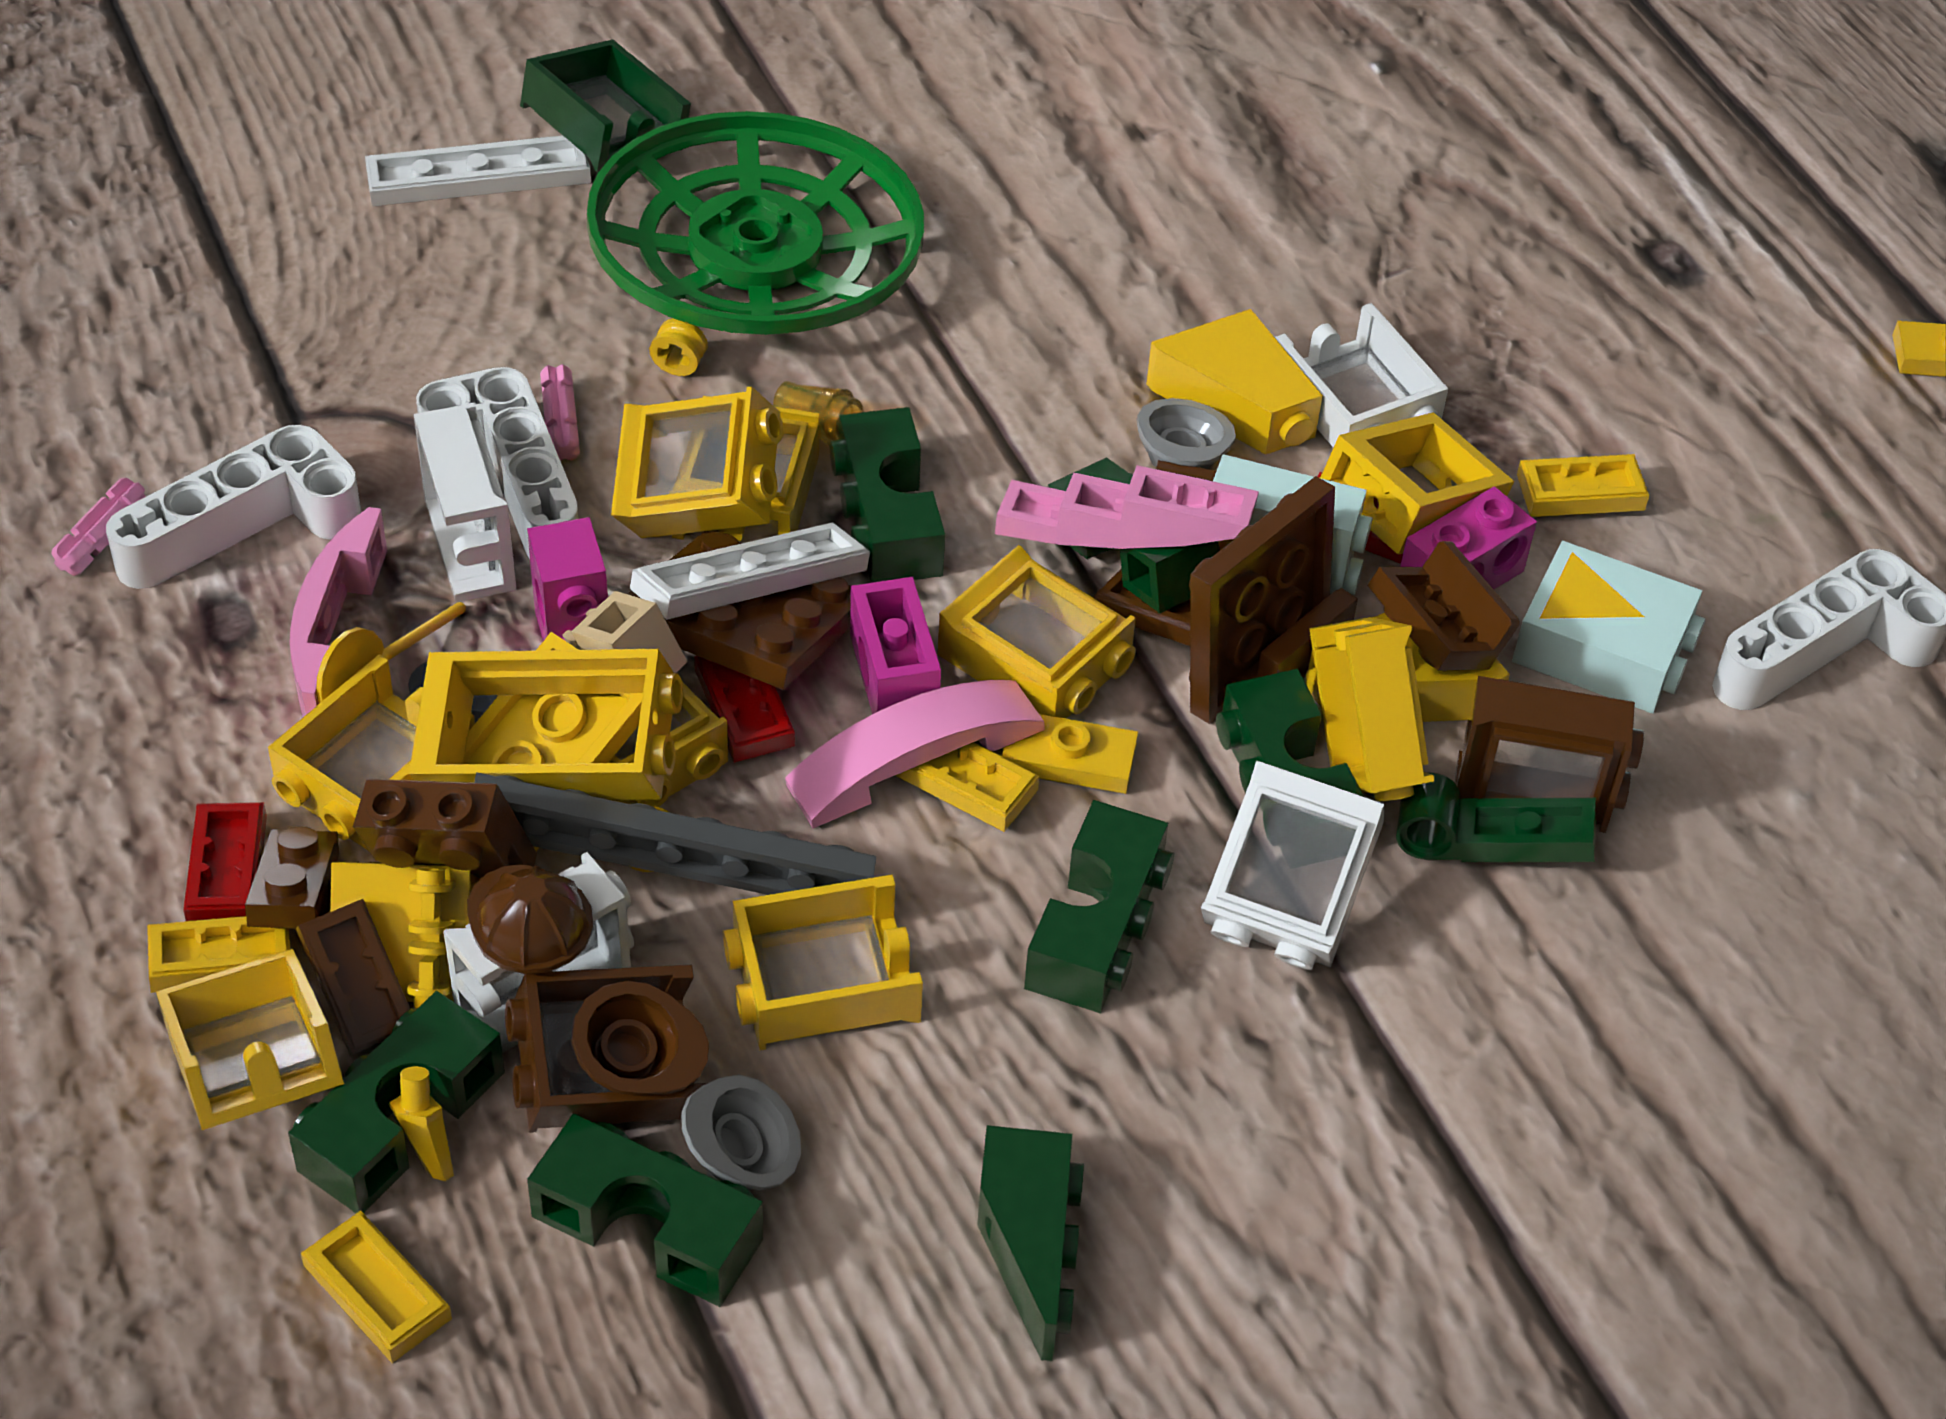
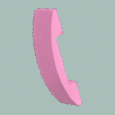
M368 507L347 523L329 541L316 558L299 591L290 627V653L303 717L319 704L316 695L317 674L322 658L330 647L328 644L347 592L372 595L387 553L380 508Z
M983 680L939 688L891 705L839 733L793 769L785 777L786 786L811 827L816 828L872 804L869 790L871 785L977 740L984 748L994 752L1045 730L1044 720L1016 681Z

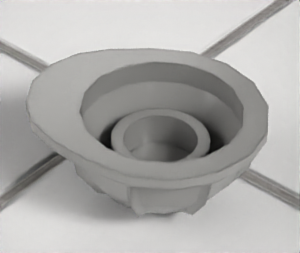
M1176 398L1155 400L1144 405L1136 419L1139 437L1155 467L1158 460L1178 465L1209 469L1210 466L1222 458L1223 454H1226L1231 449L1236 438L1234 425L1224 414L1208 405L1192 400Z
M739 1074L721 1077L703 1085L687 1098L681 1113L682 1132L689 1150L707 1170V1176H714L720 1181L728 1180L732 1183L740 1184L748 1190L755 1189L760 1191L778 1187L795 1172L801 1156L800 1131L792 1111L779 1094L766 1084L751 1077Z

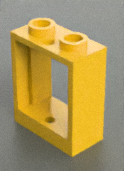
M1434 412L1339 435L1320 477L1321 479L1366 489L1362 515L1373 517L1370 530L1398 555L1404 552L1406 538L1494 486L1504 495L1508 496L1515 482ZM1413 466L1439 490L1426 493L1399 469ZM1451 480L1454 481L1457 485L1452 486ZM1374 497L1378 500V509L1374 506Z

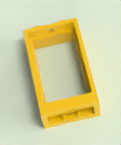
M659 649L429 652L409 775L414 781L474 783L476 772L492 776H513L525 783L559 790H580L592 797L607 800H661L664 776L672 774L675 764V747L670 735L672 714H678L682 707L683 687L681 678L678 673L673 672ZM643 693L634 763L463 764L474 695Z

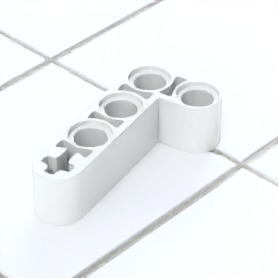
M507 367L492 368L437 380L426 384L419 390L416 396L418 413L475 403L477 420L479 419L502 493L529 559L527 528L578 519L577 500L528 380L523 373Z
M288 425L279 428L112 515L106 524V534L116 574L120 582L128 587L136 589L151 588L292 514L319 538L331 540L347 523L361 513L356 474L352 466L311 427Z
M1869 549L1860 552L1735 630L1728 637L1712 685L1714 693L1721 702L1729 707L1739 710L1758 708L1865 639H1869L1889 657L1902 665L1924 667L1932 664L1937 658L1946 637V594L1891 552L1881 549Z

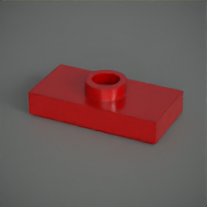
M694 656L695 673L712 712L719 719L724 717L727 720L728 750L734 763L795 747V731L775 686L699 656Z
M264 802L200 803L196 805L183 908L186 921L246 916L245 903L264 849L267 822Z

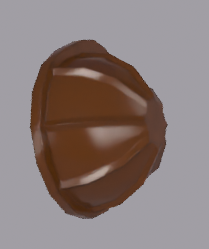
M528 865L503 866L491 871L473 886L467 899V915L474 940L484 957L501 969L521 974L550 972L569 964L586 948L594 930L592 906L582 890L576 887L573 880L543 870L538 865L534 867Z
M623 981L605 985L585 999L574 1018L571 1042L579 1065L594 1082L614 1093L634 1096H655L680 1092L698 1080L708 1062L709 1041L703 1025L691 1011L672 996L650 984Z

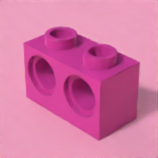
M1494 486L1407 537L1400 567H1423L1440 541H1452L1493 589H1496L1524 572L1537 521Z

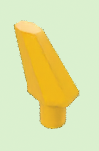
M419 1066L405 1068L400 1073L401 1095L390 1102V1107L425 1170L434 1179L447 1181L454 1176L442 1107L430 1096L429 1071Z

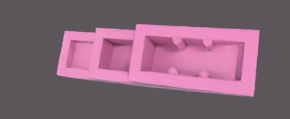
M1138 465L1135 468L1130 484L1073 473L1067 490L1062 491L1011 480L997 513L995 534L1057 545L1118 549L1177 547L1235 539L1243 528L1250 525L1259 491Z

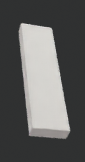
M563 135L365 156L372 206L591 183L588 157Z
M832 522L638 567L632 571L630 589L641 599L655 602L663 617L667 620L866 571L870 551Z

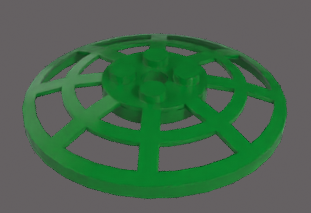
M753 111L723 112L685 118L657 127L635 138L612 155L598 172L589 191L587 230L591 248L602 269L621 289L640 303L668 317L698 327L730 333L771 335L799 333L833 326L860 316L886 301L906 282L917 265L923 247L924 210L919 194L907 174L887 154L858 136L816 120L787 114ZM719 141H736L738 165L705 169L679 180H676L657 161V159L667 154L692 146ZM758 141H775L803 146L829 154L842 161L824 180H821L815 176L793 169L760 165ZM862 171L891 197L901 213L902 220L870 228L869 222L860 207L842 191ZM636 172H639L659 191L646 206L639 221V229L605 220L606 212L614 195L626 180ZM739 183V190L719 194L705 202L693 194L712 186ZM761 183L788 186L804 191L808 195L799 201L783 193L761 189ZM674 205L691 217L688 236L656 233L661 219ZM826 206H831L845 219L852 232L823 236L822 224L817 214ZM906 238V250L902 262L896 270L873 288L855 284L867 269L873 246ZM605 239L638 247L647 268L663 285L651 288L625 270L609 252ZM855 250L851 264L839 278L816 269L822 254ZM657 251L690 255L691 260L699 270L679 279L664 265ZM797 282L819 291L800 299L773 303L771 292L773 289L787 287ZM721 283L733 288L748 290L749 303L725 300L701 291ZM685 298V299H687V300H689V301H691V302H693V303H696V304H699V305H702V306H705V307H708V308H711V309H714V310L701 308V307H698V306H695V305H692V304H688V303H685V302H682V301H679V300ZM834 298H841L847 300L827 308H822L798 314H789L814 308L816 306L825 304L833 300Z

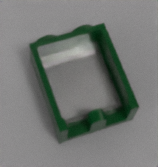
M611 39L527 59L520 107L523 109L531 107L539 116L589 157L595 171L599 172L612 155L635 138L657 127L689 118L691 103L615 40Z

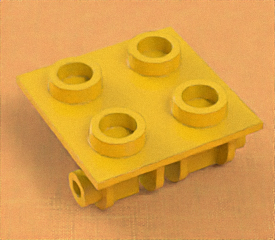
M332 862L330 912L364 899L407 1002H414V1008H418L436 990L454 1002L443 931L446 929L466 928V925L469 924L467 899L470 894L471 871L457 870L446 865L413 864L407 868H396L383 863Z

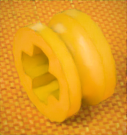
M672 318L662 323L657 336L654 337L649 347V351L654 363L663 371L676 376H689L698 367L700 359L708 348V342L705 334L699 327Z

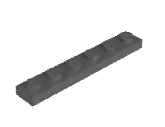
M476 772L474 783H495L499 786L534 847L577 856L588 852L593 859L766 895L874 878L876 856L855 852L843 845L826 846L789 838L787 835L776 831L760 832L726 825L719 820L709 817L693 818L659 811L647 804H626L592 797L580 790H559L525 783L513 776H492Z

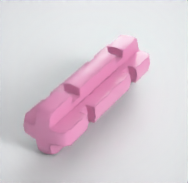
M563 364L556 368L548 365L540 373L545 424L560 461L563 459L573 461L580 454L572 370Z
M127 477L119 479L106 492L109 499L101 497L70 530L74 536L66 534L52 549L51 554L55 559L54 564L61 571L65 570L73 576L81 574L94 560L90 554L92 553L94 556L99 555L109 544L106 524L111 516L146 497L144 487L139 482L134 483Z

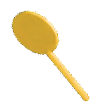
M463 602L455 603L386 648H384L382 640L372 630L355 627L344 631L331 643L322 658L317 674L316 686L319 704L378 654L389 661L466 611L465 604Z

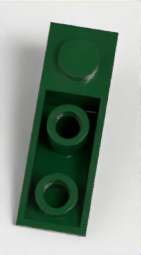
M987 1125L977 1226L1040 1359L1043 1361H1053L1056 1333L1070 1334L1074 1289L1060 1288L1062 1268L1074 1270L1076 1268L1079 1225L1065 1224L1067 1205L1080 1207L1084 1163L1070 1162L1073 1135L1071 1133Z

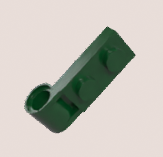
M1429 773L1434 775V782L1413 785L1414 795L1402 798L1400 801L1396 835L1397 843L1405 853L1418 859L1461 860L1462 862H1595L1596 797L1461 798L1459 788L1454 781L1438 773Z

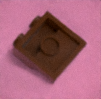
M366 779L353 828L375 861L396 868H407L413 864L446 865L457 870L471 871V874L478 878H482L487 873L503 866L528 865L534 867L537 852L497 784Z

